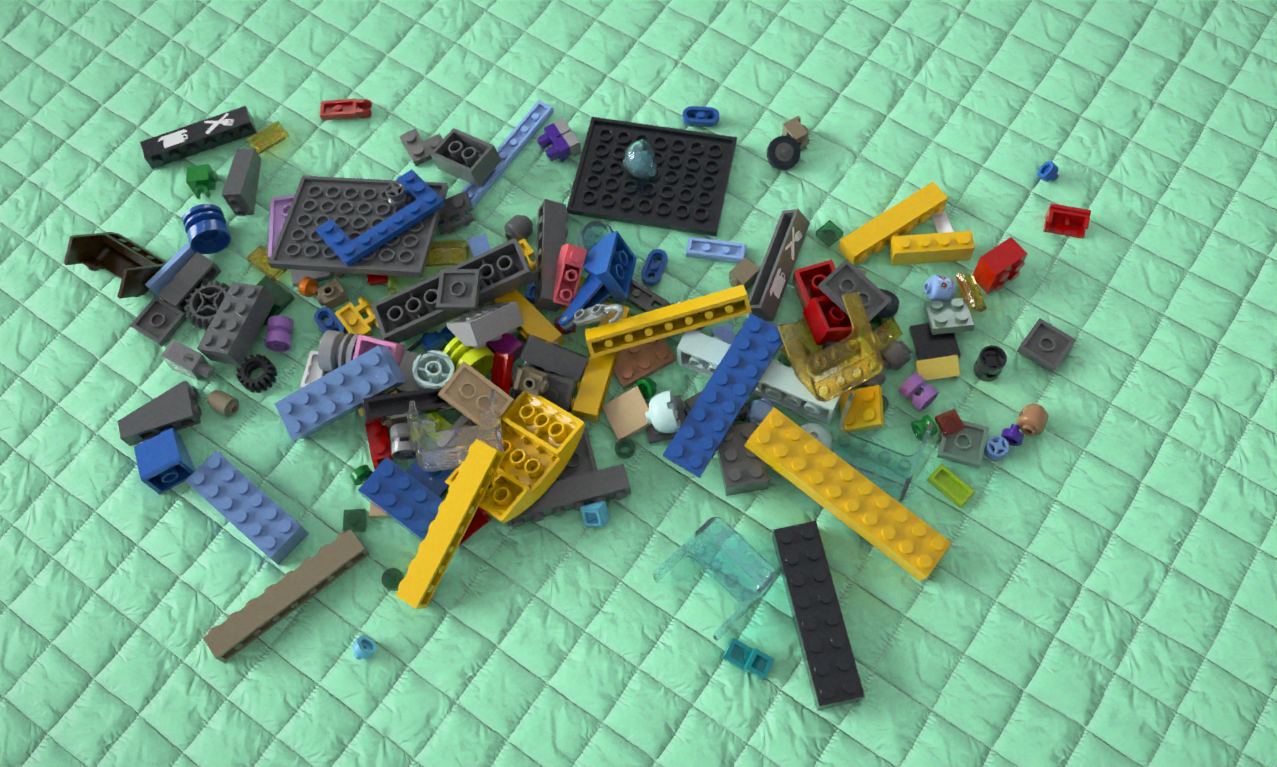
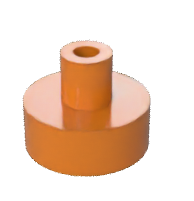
M308 276L304 277L299 284V293L306 297L318 294L316 290L319 288L317 280Z

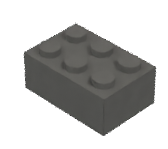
M455 128L447 134L430 154L438 169L477 187L483 183L502 161L494 145Z
M756 422L732 425L717 450L726 496L768 489L769 479L765 462L744 446L757 429Z

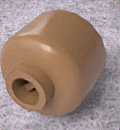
M1039 404L1026 405L1020 411L1017 425L1020 426L1019 429L1025 435H1039L1044 431L1049 416Z

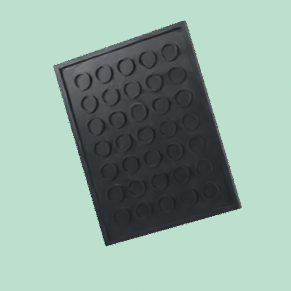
M592 117L567 205V213L717 236L737 137Z

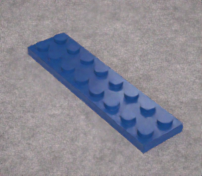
M752 313L749 315L664 452L663 456L699 478L702 476L786 339L787 333Z

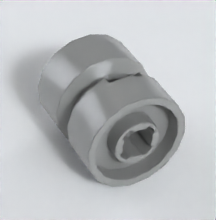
M412 423L393 425L390 428L391 441L393 442L391 444L392 457L399 460L416 458L419 455V444L416 441L418 439L417 425Z

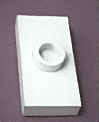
M310 351L300 385L301 388L327 373L322 371L318 365V351Z

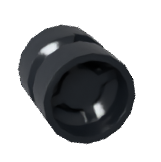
M994 345L984 347L974 364L973 371L980 380L986 382L997 379L1007 362L1005 351Z

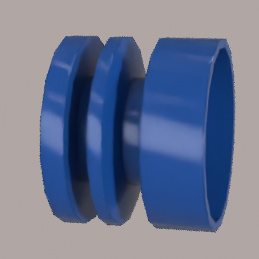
M200 204L191 207L184 213L182 217L183 225L185 226L190 247L194 252L213 254L228 247L231 242V235L226 225L224 213L220 207L213 204Z

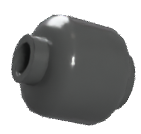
M515 215L505 224L506 238L509 241L514 238L518 241L524 238L526 240L533 232L532 221L525 215Z
M893 340L880 351L882 357L880 362L887 370L891 367L897 371L910 361V353L912 352L903 341Z

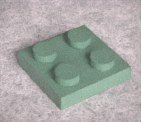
M965 298L924 302V310L932 335L974 331V322Z
M947 416L937 457L979 469L983 459L989 427Z

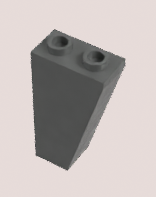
M255 148L236 150L222 191L223 198L234 214L238 216L254 215L261 157Z
M183 381L118 420L120 439L129 446H132L146 439H151L166 429L173 428L178 431L200 424L202 412L196 401L198 392L195 386H191L187 381Z

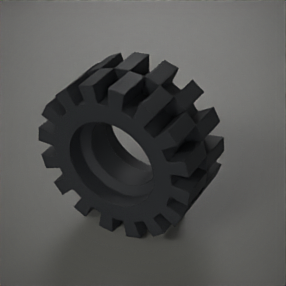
M252 354L250 359L246 357L241 368L237 367L236 370L239 382L245 389L253 393L254 391L261 393V389L264 392L267 391V386L270 388L273 386L271 381H276L274 377L277 376L276 367L264 355L256 354L255 357ZM255 369H264L263 374L259 378H250L251 373Z

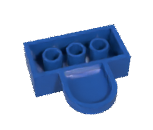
M429 450L420 455L406 472L386 457L358 491L365 499L419 540L423 541L428 533L430 523L435 520L439 512L438 508L444 501L441 497L449 488L445 481L456 469V464L447 452Z

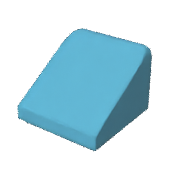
M605 501L580 507L585 526L604 527L610 518Z

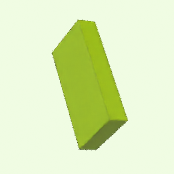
M943 464L927 479L931 485L960 509L975 493L972 488Z

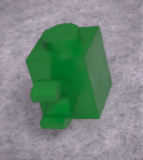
M209 164L187 167L186 183L196 198L200 199L201 193L210 198L211 193L209 190H215V184L218 181L216 171H213Z

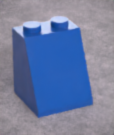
M173 428L163 430L159 435L146 439L134 447L141 481L158 494L184 482L196 470L181 435Z

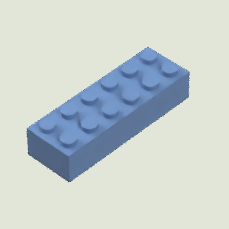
M378 345L274 404L291 439L301 440L361 408L363 398L385 395L407 382L389 346Z
M217 450L185 480L278 565L309 534Z

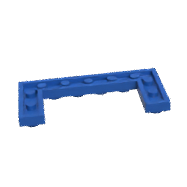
M411 169L396 180L404 185L405 192L415 201L354 240H351L332 219L315 230L344 264L349 267L445 206L444 200Z

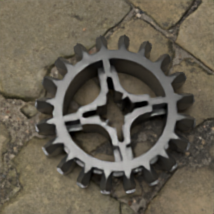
M217 280L214 284L208 281L206 286L201 283V288H194V294L189 293L191 299L185 300L187 306L184 308L187 312L186 316L192 325H195L200 330L204 329L207 331L230 286L224 282L221 284Z

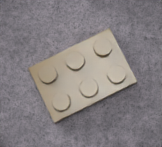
M463 361L438 393V396L487 433L514 400L465 361Z

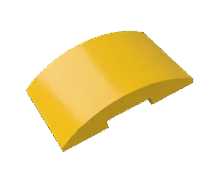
M522 391L500 417L502 424L486 441L506 452L479 507L502 523L515 518L529 508L554 483L572 457L586 426L584 421L542 396H535L525 391ZM465 459L446 479L445 483L450 486L455 481L459 473L458 469Z

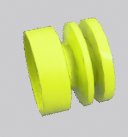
M455 337L443 350V353H446L454 364V372H456L463 361L484 377L492 370L494 353L487 346L475 349L474 346H465Z

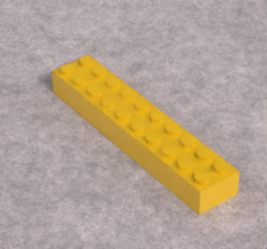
M773 407L744 445L919 582L930 575L952 544V542L775 407Z

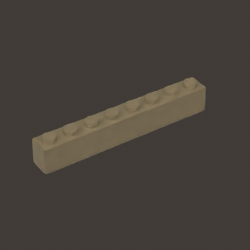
M351 529L342 532L331 544L320 548L319 552L312 558L305 559L297 569L286 573L278 583L268 586L259 597L249 600L244 608L230 614L225 622L211 628L208 634L203 637V640L217 660L223 663L370 555V553Z

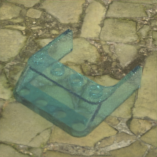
M851 392L829 449L895 500L901 502L905 497L928 441L933 423L929 422L919 449L915 454L904 455L852 435L845 429V420L855 396Z
M712 517L707 520L653 573L654 580L658 582L680 560L690 557L695 559L738 601L740 607L714 632L713 639L716 642L758 601L775 577L774 568L719 517Z

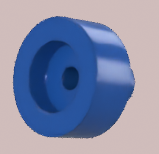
M1048 161L1038 170V177L1045 182L1049 180L1055 181L1059 177L1057 174L1059 168L1054 162Z

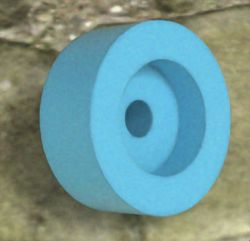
M360 636L353 644L354 657L358 660L370 659L377 650L375 642L366 636Z

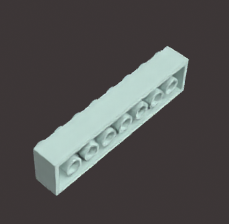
M698 329L686 331L677 347L678 365L711 378L731 344L723 342L719 337L705 335ZM773 359L752 395L769 399L774 404L830 426L839 405L843 388H840L836 383L822 381L816 375L802 373L795 367L784 366L779 361Z

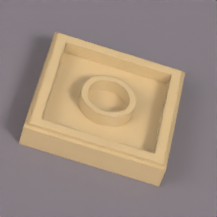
M638 386L602 405L620 442L652 425V423L648 424L645 412L649 411V406Z

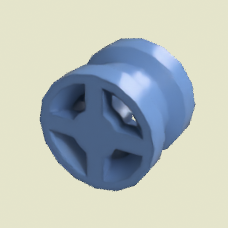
M994 436L987 442L984 454L990 461H1000L1009 451V443L1001 436Z

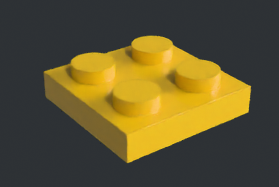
M880 385L842 392L840 412L841 431L844 434L884 427L883 396Z

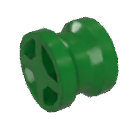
M929 415L923 416L920 421L915 420L911 423L912 430L920 441L925 440L928 435L937 434L936 424Z

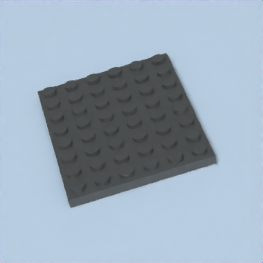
M302 176L269 260V265L271 268L422 277L443 207L347 267L317 234L316 228L332 219L351 240H354L415 200L405 192L408 199L404 205L399 207L390 205L385 189L390 183L397 182V180ZM426 182L445 202L448 192L447 183Z

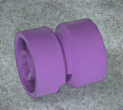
M285 316L269 317L265 347L278 352L290 350L294 321Z
M916 372L902 384L898 392L907 400L911 399V404L921 412L936 399L939 392L931 384L926 385V380Z

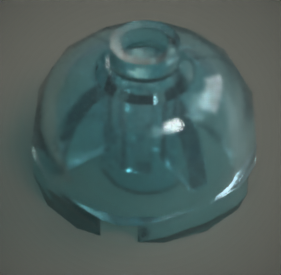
M645 139L631 143L626 150L625 159H623L624 168L629 170L636 178H648L655 176L657 173V164H653L652 160L655 155L650 143Z
M600 220L591 221L580 228L577 234V246L587 249L588 252L607 234L614 231L611 226L605 225Z

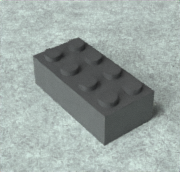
M233 282L197 349L211 361L242 366L276 298L264 286Z

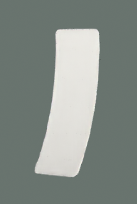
M945 210L938 215L934 214L932 216L938 233L954 232Z

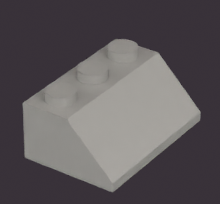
M517 301L491 303L446 323L447 328L465 346H474L475 349L486 346L487 341L501 339L504 333L516 332L517 327L524 324Z

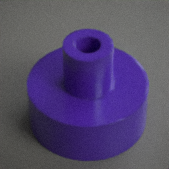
M1011 424L1010 428L1002 430L1001 437L1005 438L1009 445L1020 446L1024 434L1019 431L1020 426Z

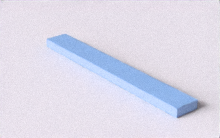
M538 100L497 149L502 161L479 187L468 183L461 191L468 193L473 208L553 114V107Z

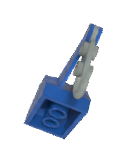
M618 231L607 234L587 252L583 267L588 276L558 321L565 331L571 330L575 325L586 326L595 321H603L607 318L608 314L617 312V314L609 320L610 324L622 317L624 309L621 305L601 304L608 297L616 302L626 300L637 258Z

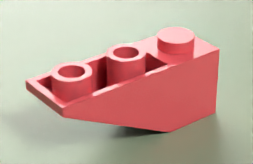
M571 244L562 245L556 268L553 302L565 306L570 305L576 295L587 249Z

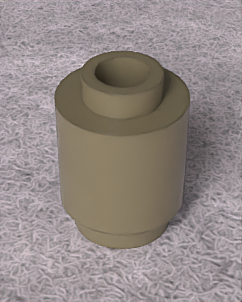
M222 390L212 391L207 398V403L212 409L227 417L234 415L239 409L238 399Z

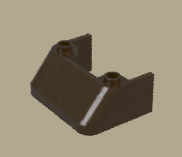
M114 232L70 236L64 260L65 265L84 264L92 271L106 269L121 278L117 296L120 299L145 295L149 290L145 284L167 263L123 235Z

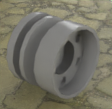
M327 330L323 334L318 348V365L320 369L324 372H332L353 360L358 335L361 334L347 333L345 335L342 331Z

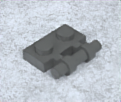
M466 191L445 199V206H443L438 224L445 223L444 226L439 228L441 235L455 232V229L461 226L466 227L476 220L473 213L467 215V212L472 211L473 207ZM460 216V219L452 222V219Z

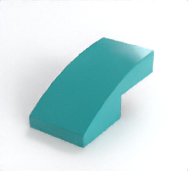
M731 638L721 658L763 680L766 679L775 660L756 648L753 649L735 638Z

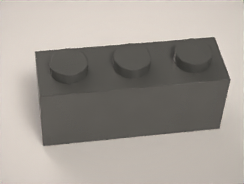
M196 252L186 265L176 273L168 285L162 289L159 296L163 301L185 313L184 307L187 306L185 300L191 299L189 293L194 294V288H201V283L206 286L208 281L213 282L221 273V270L212 260Z
M530 333L520 354L521 360H524L523 364L534 368L537 365L542 367L543 372L557 373L563 377L574 379L577 382L588 360L585 355Z

